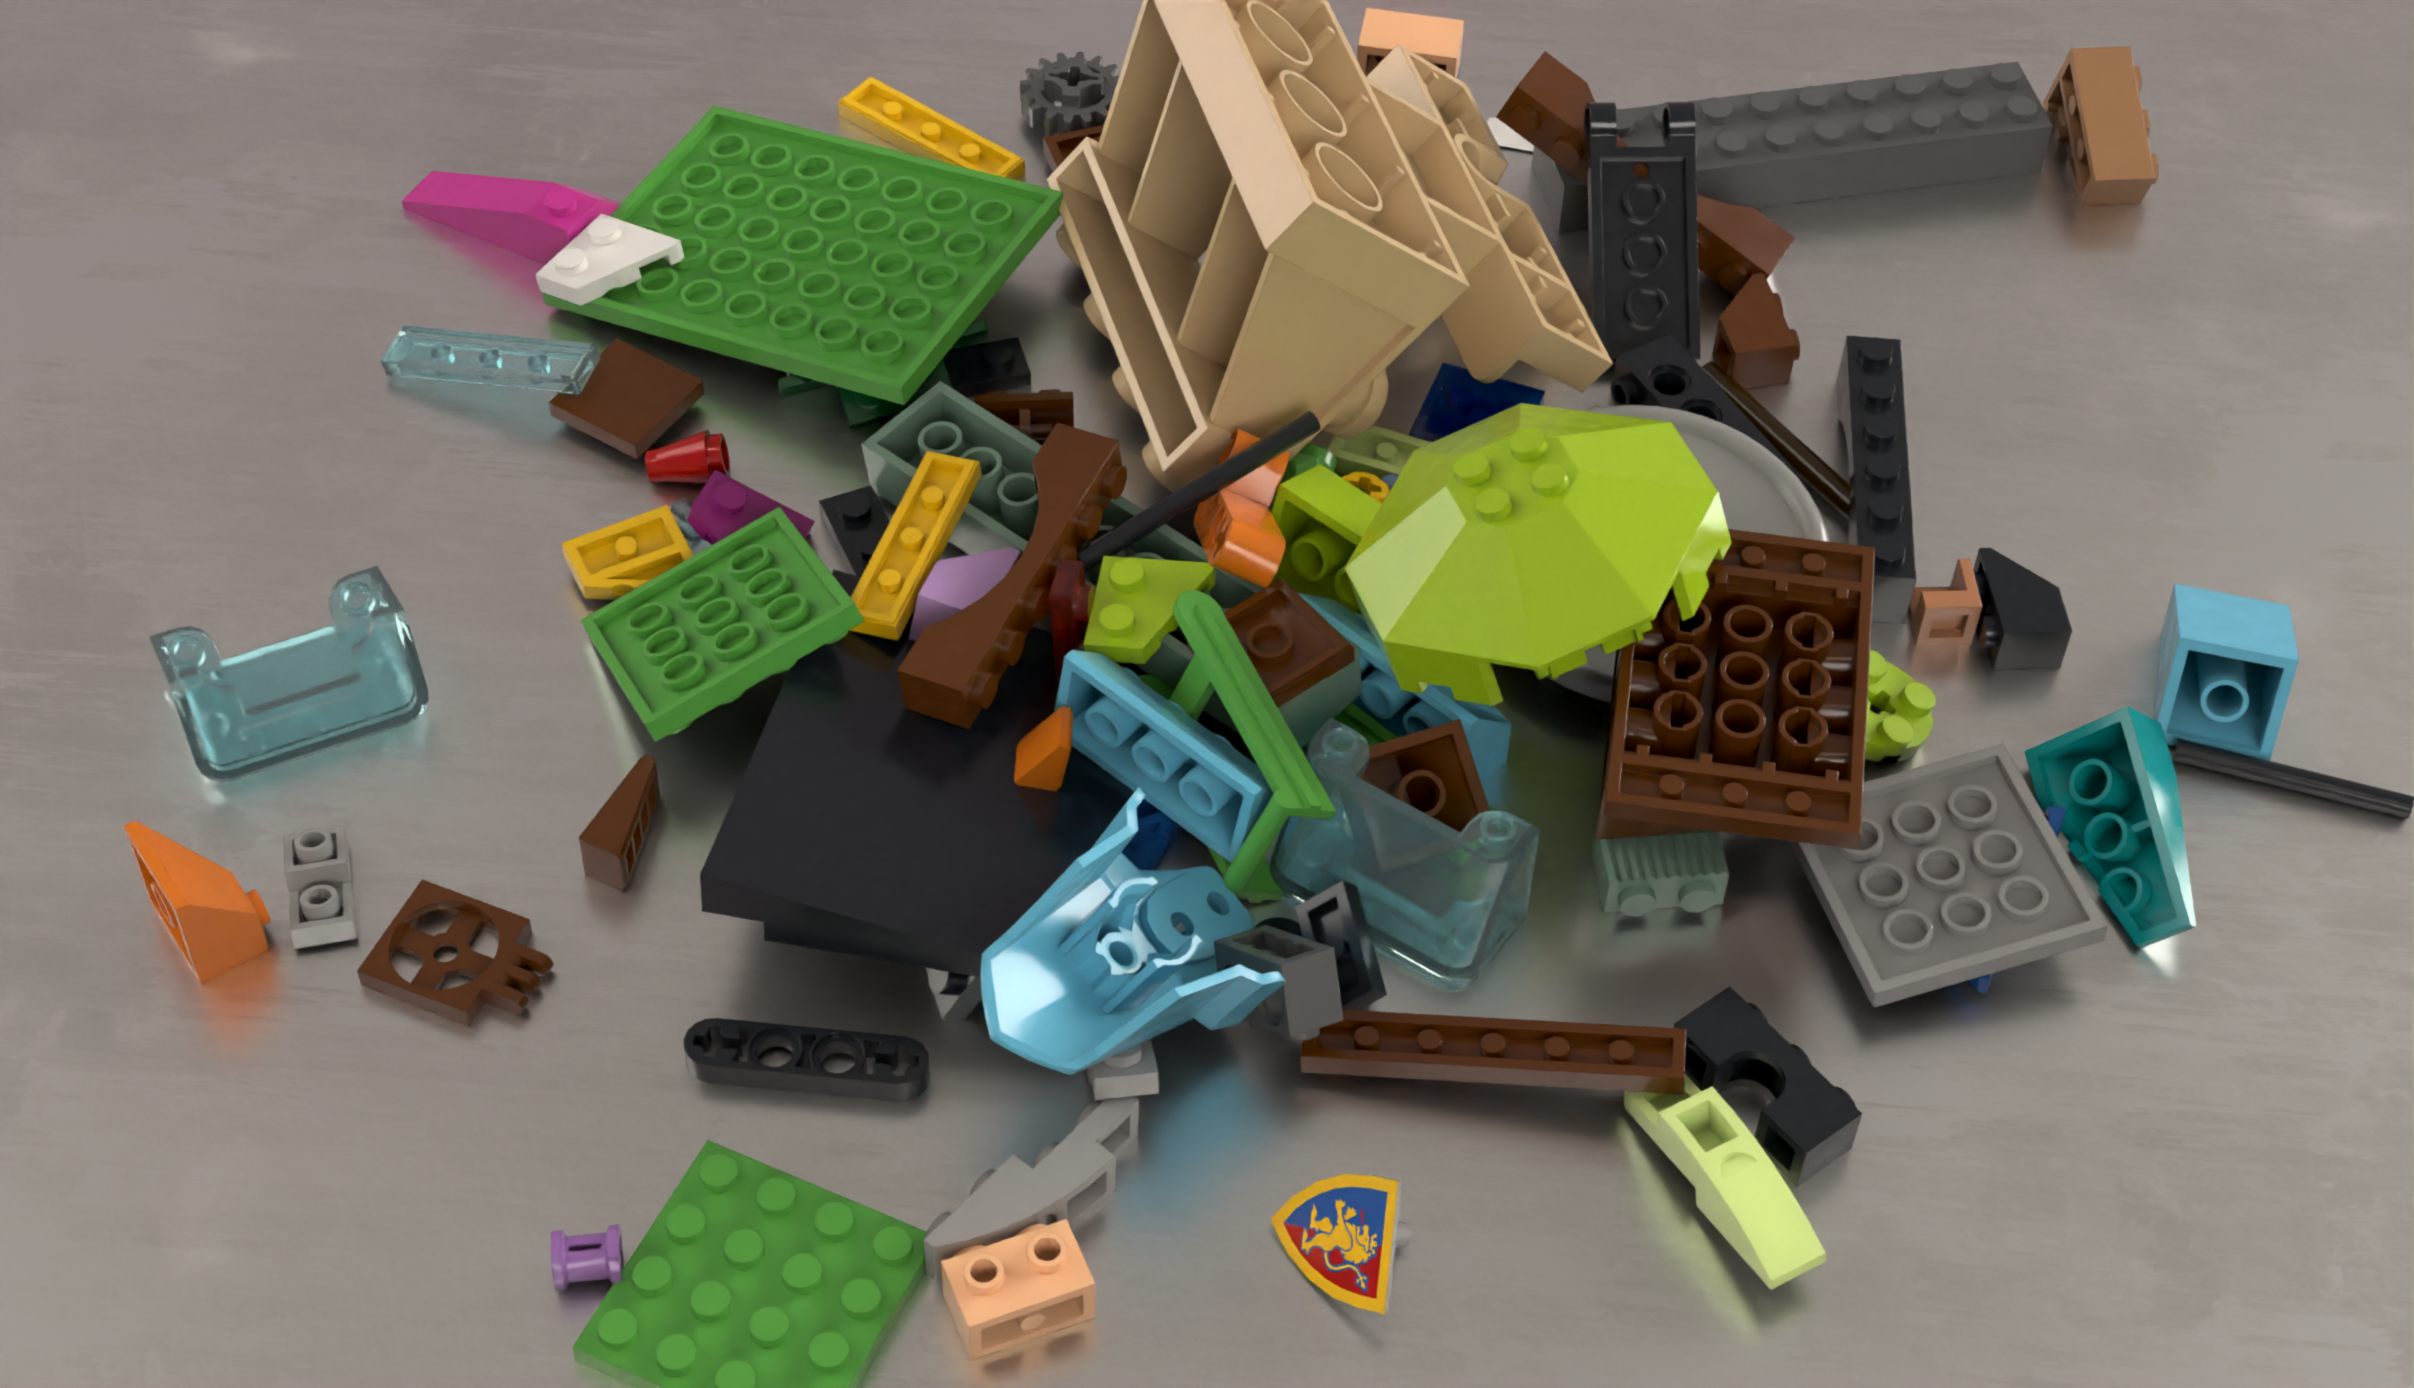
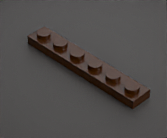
M1342 1010L1343 1021L1322 1027L1317 1037L1302 1041L1300 1054L1301 1072L1684 1095L1687 1029Z

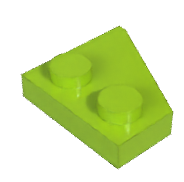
M1103 556L1085 636L1084 651L1105 654L1114 662L1145 664L1161 646L1162 638L1169 632L1175 631L1179 626L1173 615V606L1179 595L1188 590L1201 591L1204 589L1209 592L1216 583L1215 567L1210 566L1206 562Z

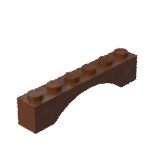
M1544 51L1517 85L1496 118L1588 186L1584 111L1586 103L1595 102L1586 81ZM1617 135V147H1628ZM1637 164L1634 167V173L1637 177L1644 178L1647 176L1648 171L1644 165ZM1697 194L1699 270L1734 296L1739 293L1753 274L1764 273L1767 280L1795 238L1754 207L1731 205Z
M1056 423L1032 461L1039 508L1034 531L1022 556L1004 579L981 599L953 616L924 628L897 670L905 708L969 729L982 708L987 709L992 704L997 692L998 682L1008 665L1013 666L1018 662L1024 648L1026 636L1035 622H1042L1047 615L1051 596L1061 580L1067 581L1073 573L1077 560V550L1082 548L1087 539L1092 540L1096 536L1101 525L1102 514L1112 499H1118L1124 490L1127 480V469L1125 466H1122L1119 440Z

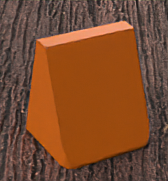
M1061 706L1020 740L1016 748L1014 773L1016 784L1057 791L1058 788H1061L1071 751L1073 724L1071 707Z

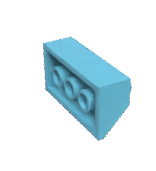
M1298 593L1344 638L1359 647L1362 693L1352 701L1353 704L1397 737L1460 719L1481 783L1507 761L1512 723L1506 720L1497 709L1489 705L1455 700L1451 687L1428 683L1423 694L1401 690L1362 615L1351 612L1335 600Z
M1071 650L1064 656L1055 711L1061 706L1071 707V712H1073L1071 745L1134 792L1140 787L1146 795L1144 799L1231 863L1274 794L1259 767L1235 750L1227 739L1218 734H1213L1187 715L1179 704L1165 699L1143 683L1132 670L1121 667L1102 653Z

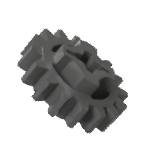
M1062 52L1057 53V61L1053 63L1044 58L1039 59V70L1027 68L1026 80L1020 81L1022 116H1029L1032 128L1045 125V136H1052L1057 131L1066 133L1104 125L1119 78L1118 66L1112 64L1103 67V57L1099 55L1091 61H1087L1084 59L1083 52H1077L1075 57H1069L1068 59Z

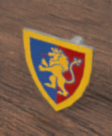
M1342 1174L1319 1180L1293 1195L1270 1219L1291 1259L1310 1281L1331 1297L1357 1308L1381 1314L1389 1313L1395 1248L1405 1247L1411 1240L1409 1226L1403 1221H1398L1402 1181L1378 1175Z

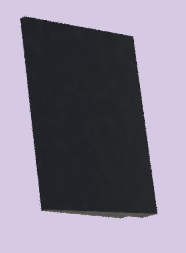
M833 569V576L851 597L861 577ZM913 611L898 641L849 630L839 641L824 644L797 660L795 665L790 668L700 873L702 912L761 921L764 924L765 941L981 977L982 953L1005 934L1078 857L1092 848L1133 795L1134 791L1072 745L1061 788H1058L1057 791L1020 786L1014 781L1017 745L1024 736L1054 713L1064 656L1071 650L1084 651V641L1032 627L1025 638L1024 648L1018 662L1013 666L1008 665L1000 678L992 704L987 709L982 708L971 727L967 729L905 708L897 670L916 642L909 639L914 615ZM1116 662L1121 667L1132 670L1137 676L1149 675L1132 663Z

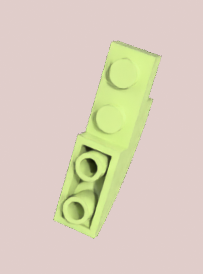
M1685 1074L1684 1095L1624 1091V1108L1696 1188V1206L1770 1290L1826 1262V1252L1788 1185L1753 1134L1713 1086L1701 1091Z

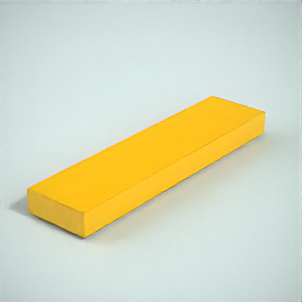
M871 76L838 101L839 116L909 154L1013 180H1018L1025 174V159Z
M931 451L926 452L851 595V599L856 604L864 622L850 629V631L896 641L899 640L915 609L918 593L935 563L939 561L982 476L980 461Z

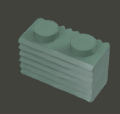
M1596 825L1591 858L1603 912L1622 911L1628 916H1641L1656 908L1682 907L1689 912H1700L1709 909L1714 904H1723L1729 871L1719 832L1596 840Z

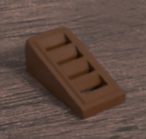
M645 754L637 761L579 836L585 876L620 891H623L629 882L660 798L655 758Z

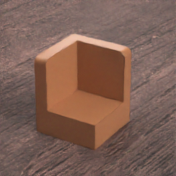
M1970 558L1957 560L1950 586L1914 587L1908 615L1916 646L1972 645L1982 611V603Z

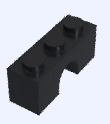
M1730 986L1674 1023L1673 1028L1687 1029L1685 1074L1701 1091L1713 1086L1720 1094L1729 1088L1743 1086L1756 1089L1770 1099L1771 1103L1761 1110L1754 1137L1775 1167L1796 1188L1852 1149L1862 1113L1857 1109L1851 1096L1842 1088L1833 1086L1812 1066L1809 1057L1800 1047L1787 1042L1768 1023L1765 1015L1756 1005L1746 1002Z

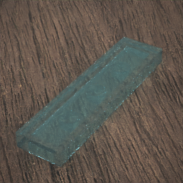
M403 326L381 360V363L388 376L580 395L601 357L596 344Z

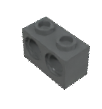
M1268 925L1214 941L1218 972L1240 964L1260 974L1278 971L1286 980L1282 987L1262 1001L1243 1019L1249 1022V1026L1266 1028L1282 1034L1283 1039L1288 1041H1304L1317 1037L1320 1034V1028L1343 1021L1333 947Z

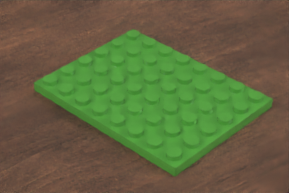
M713 106L610 215V217L680 240L685 257L673 265H670L665 258H660L639 268L642 279L624 287L613 288L606 292L604 296L581 306L544 292L542 294L545 304L548 306L905 405L1061 215L1059 208L1064 196L1062 191Z

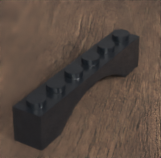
M1846 336L1836 380L1838 420L1842 422L1848 447L1850 482L1848 544L1875 547L1872 622L1905 624L1917 576L1901 340Z

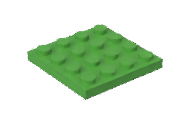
M778 507L581 619L580 622L653 740L657 742L669 734H676L685 730L691 725L693 720L715 707L737 700L743 695L745 690L767 677L787 671L795 665L797 660L824 644L839 641L850 629L861 624L864 620L851 597L783 510Z
M707 1140L623 1268L622 1282H614L572 1346L575 1361L636 1388H858L926 1272L924 1237L927 1231Z

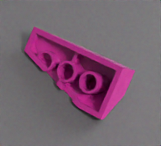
M431 171L402 200V206L405 210L543 265L552 260L600 214L610 216L621 204L591 191L554 182Z

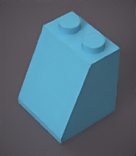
M2174 583L2160 635L2153 719L2161 723L2168 745L2174 746L2177 738L2270 761L2299 662L2289 605Z

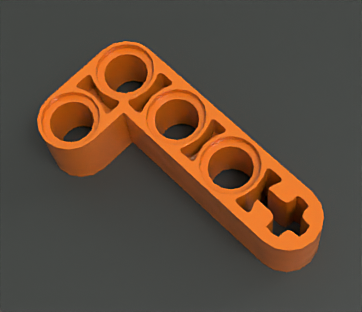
M1235 429L1230 436L1234 442L1225 447L1216 466L1258 442L1261 438L1240 429ZM1289 450L1199 503L1194 518V528L1210 566L1263 588L1268 587L1273 580L1282 561L1286 546V540L1269 506L1286 470L1290 455Z

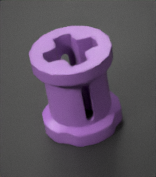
M619 1224L609 1225L607 1231L603 1233L566 1236L563 1230H553L551 1232V1266L556 1291L566 1290L568 1284L572 1282L610 1279L612 1285L614 1282H622L624 1255Z

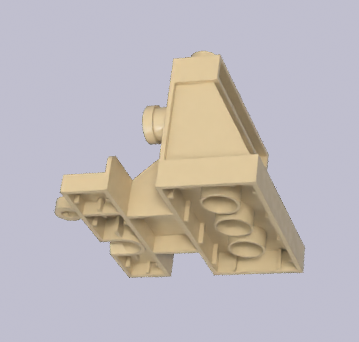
M1143 0L1099 142L1086 137L1047 178L1050 189L1062 191L1064 196L1059 208L1064 223L1056 231V239L1069 259L1083 269L1092 292L1084 300V310L1092 324L1105 337L1111 340L1120 362V366L1112 375L1114 386L1124 401L1141 415L1151 441L1142 450L1144 462L1153 476L1172 492L1215 468L1225 447L1234 442L1230 436L1235 429H1240L1263 439L1307 411H1311L1318 419L1322 431L1344 440L1360 436L1369 430L1380 417L1387 401L1389 382L1385 368L1440 315L1470 375L1474 379L1486 384L1499 379L1518 360H1521L1583 393L1613 365L1588 317L1585 306L1577 296L1531 206L1497 186L1508 166V162L1467 84L1400 44L1365 77L1327 0ZM1207 250L1202 266H1200L1198 258ZM1320 431L1290 448L1288 462Z

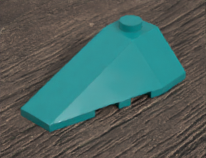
M2127 706L2024 751L2038 804L2045 814L2047 806H2060L2067 809L2065 821L2061 832L2070 843L2067 846L2075 858L2086 866L2097 882L2099 893L2135 945L2144 948L2195 928L2196 921L2177 777L2161 723Z

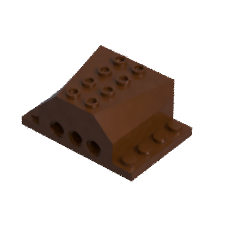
M1728 529L1732 543L1723 560L1713 559L1706 572L1709 588L1695 615L1682 621L1671 587L1655 619L1651 621L1653 629L1643 633L1644 640L1638 643L1633 642L1616 650L1596 840L1727 832L1857 850L1862 829L1875 547Z

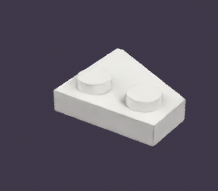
M600 214L537 272L535 276L541 292L581 306L604 296L606 292L613 288L624 287L642 279L639 270L642 266L660 258H665L670 265L680 262L685 256L681 242L678 239Z

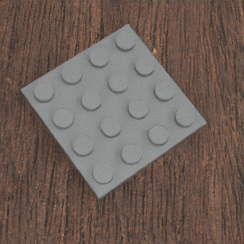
M2004 743L1864 782L1862 829L1857 850L1789 841L1873 1008L2105 941L2108 927Z

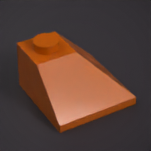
M137 821L123 826L148 899L200 984L270 951L262 926L270 923L271 919L255 889L245 893L231 871Z

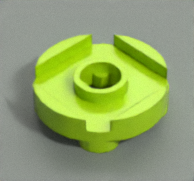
M1870 650L1865 759L1880 762L1887 755L1893 757L1900 756L1897 762L1907 760L1918 751L1931 733L1933 727L1931 710L1936 704V698L1928 686L1915 682L1907 673L1895 665L1886 662L1884 657L1874 650ZM1873 704L1882 712L1878 715L1869 708Z

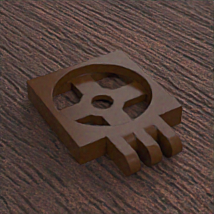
M422 879L361 964L357 973L360 983L364 987L470 1027L485 1003L513 1014H521L529 1003L525 995L532 996L536 993L541 985V980L538 976L546 977L554 963L546 954L524 946L533 934L530 919ZM440 910L456 916L445 933L432 936L415 929L422 917L431 911ZM482 926L496 931L499 936L498 949L494 958L471 950L470 943ZM453 946L458 950L457 956L451 961L440 962L434 958L435 952L440 947ZM398 951L419 958L422 961L423 966L411 983L399 976L391 964ZM460 975L473 979L457 987L439 989L445 979H452Z

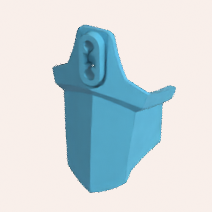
M1140 787L1136 789L1092 848L1078 857L1040 899L1005 934L982 953L981 990L990 1039L1031 1062L1065 1074L1073 1075L1193 1018L1210 1030L1238 1025L1262 1001L1286 983V980L1278 971L1260 974L1240 964L1220 972L1217 971L1214 941L1251 930L1254 924L1248 911L1236 895L1226 887L1223 878L1215 869L1209 866H1199L1182 870H1139L1122 853V850L1138 831L1136 808L1146 796ZM1180 923L1186 928L1181 934L1174 929Z

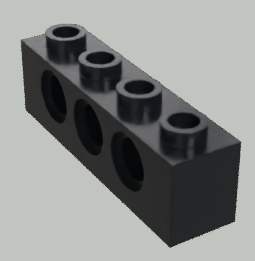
M1671 334L1617 355L1614 377L1611 383V394L1618 406H1660L1708 417L1752 438L1768 449L1796 474V470Z

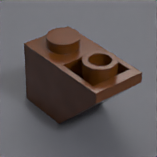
M1764 273L1753 274L1720 315L1712 352L1715 363L1745 390L1788 384L1793 362L1800 357L1798 334L1795 329H1789L1783 316L1781 298L1778 293L1772 292Z

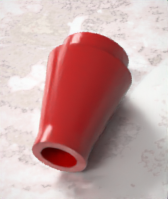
M705 430L664 447L645 452L646 470L651 483L679 482L706 484L714 470L728 477L730 476L729 452L722 433L711 435L708 430Z

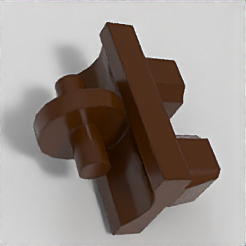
M1048 389L1040 390L1039 393L1007 394L1006 391H987L984 395H974V403L1040 445L1044 444L1056 423L1074 427L1073 392Z

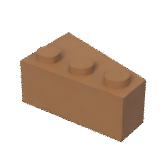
M2130 46L2071 48L2044 100L2047 111H2057L2062 126H2056L2055 129L2058 142L2069 143L2073 157H2067L2066 165L2081 206L2140 204L2151 185L2155 184L2158 178V159L2154 153H2150L2148 142L2150 117L2148 111L2142 109L2139 96L2142 85L2141 71L2138 66L2133 64Z

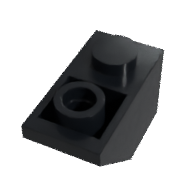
M1979 548L1973 568L1982 603V611L1976 633L1979 646L1987 648L1993 671L2060 668L2072 633V627L2059 587L1992 548Z

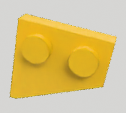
M668 505L562 542L563 556L585 599L617 600L694 556Z

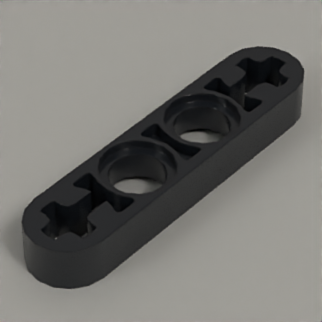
M710 1018L695 1023L688 1029L684 1037V1053L687 1068L695 1078L708 1083L887 1101H909L919 1097L927 1089L930 1082L929 1055L926 1048L916 1039L905 1036ZM712 1044L723 1045V1048L716 1051L715 1057L704 1056L705 1052H709ZM743 1045H746V1051H747V1061H746V1062L739 1061V1056L743 1057V1055H742V1046H743ZM781 1046L793 1053L791 1060L779 1067L766 1066L758 1059L760 1054L770 1047ZM843 1052L851 1055L856 1060L854 1066L843 1073H832L821 1066L822 1061L833 1053ZM866 1058H875V1063H872L873 1074H867ZM898 1062L910 1063V1067L906 1068L903 1076L892 1074V1071H895L898 1067Z

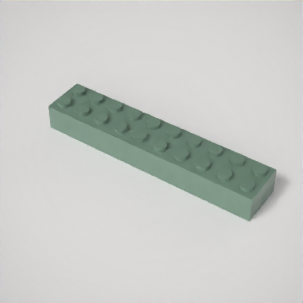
M941 381L861 444L870 485L875 493L898 507L927 451L980 461L982 476L949 542L969 555L1010 547L1020 551L1019 558L1022 556L1034 531L1039 508L1032 461L1042 445ZM1121 495L1116 500L1112 499L1102 514L1101 525L1096 536L1092 540L1087 539L1083 546L1142 512L1143 509ZM1166 524L1114 555L1117 557L1209 563L1201 546ZM1102 563L1085 573L1075 564L1070 578L1067 581L1061 580L1051 596L1049 608L1084 632H1087ZM1215 568V586L1209 592L1204 589L1200 592L1212 597L1224 613L1264 588ZM1178 626L1175 631L1167 633L1162 638L1161 646L1145 664L1134 665L1147 674L1161 679L1174 691L1194 654L1188 649L1187 639L1180 626ZM1349 640L1347 641L1354 647V662L1330 677L1324 678L1278 707L1300 748L1305 746L1362 693L1359 647ZM1214 690L1203 711L1240 735L1216 690Z

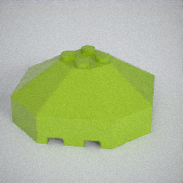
M1520 403L1414 450L1344 568L1363 618L1401 690L1423 694L1428 683L1451 687L1455 700L1494 706L1504 700L1491 663L1534 670L1539 680L1550 676L1552 680L1558 679L1559 675L1588 663L1585 651L1600 644L1602 651L1606 655L1633 642L1643 641V633L1653 629L1651 621L1655 619L1671 587L1682 621L1693 617L1709 588L1706 572L1713 559L1723 560L1732 542L1719 493L1672 422Z

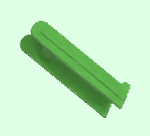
M1196 590L1184 591L1179 595L1173 606V615L1195 653L1174 692L1164 681L1155 676L1140 675L1138 677L1165 699L1179 704L1187 715L1197 721L1212 693L1216 690L1274 794L1231 863L1207 846L1223 875L1224 884L1237 898L1248 899L1249 903H1261L1263 900L1280 901L1285 893L1264 856L1289 816L1332 819L1337 811L1218 603L1203 592Z

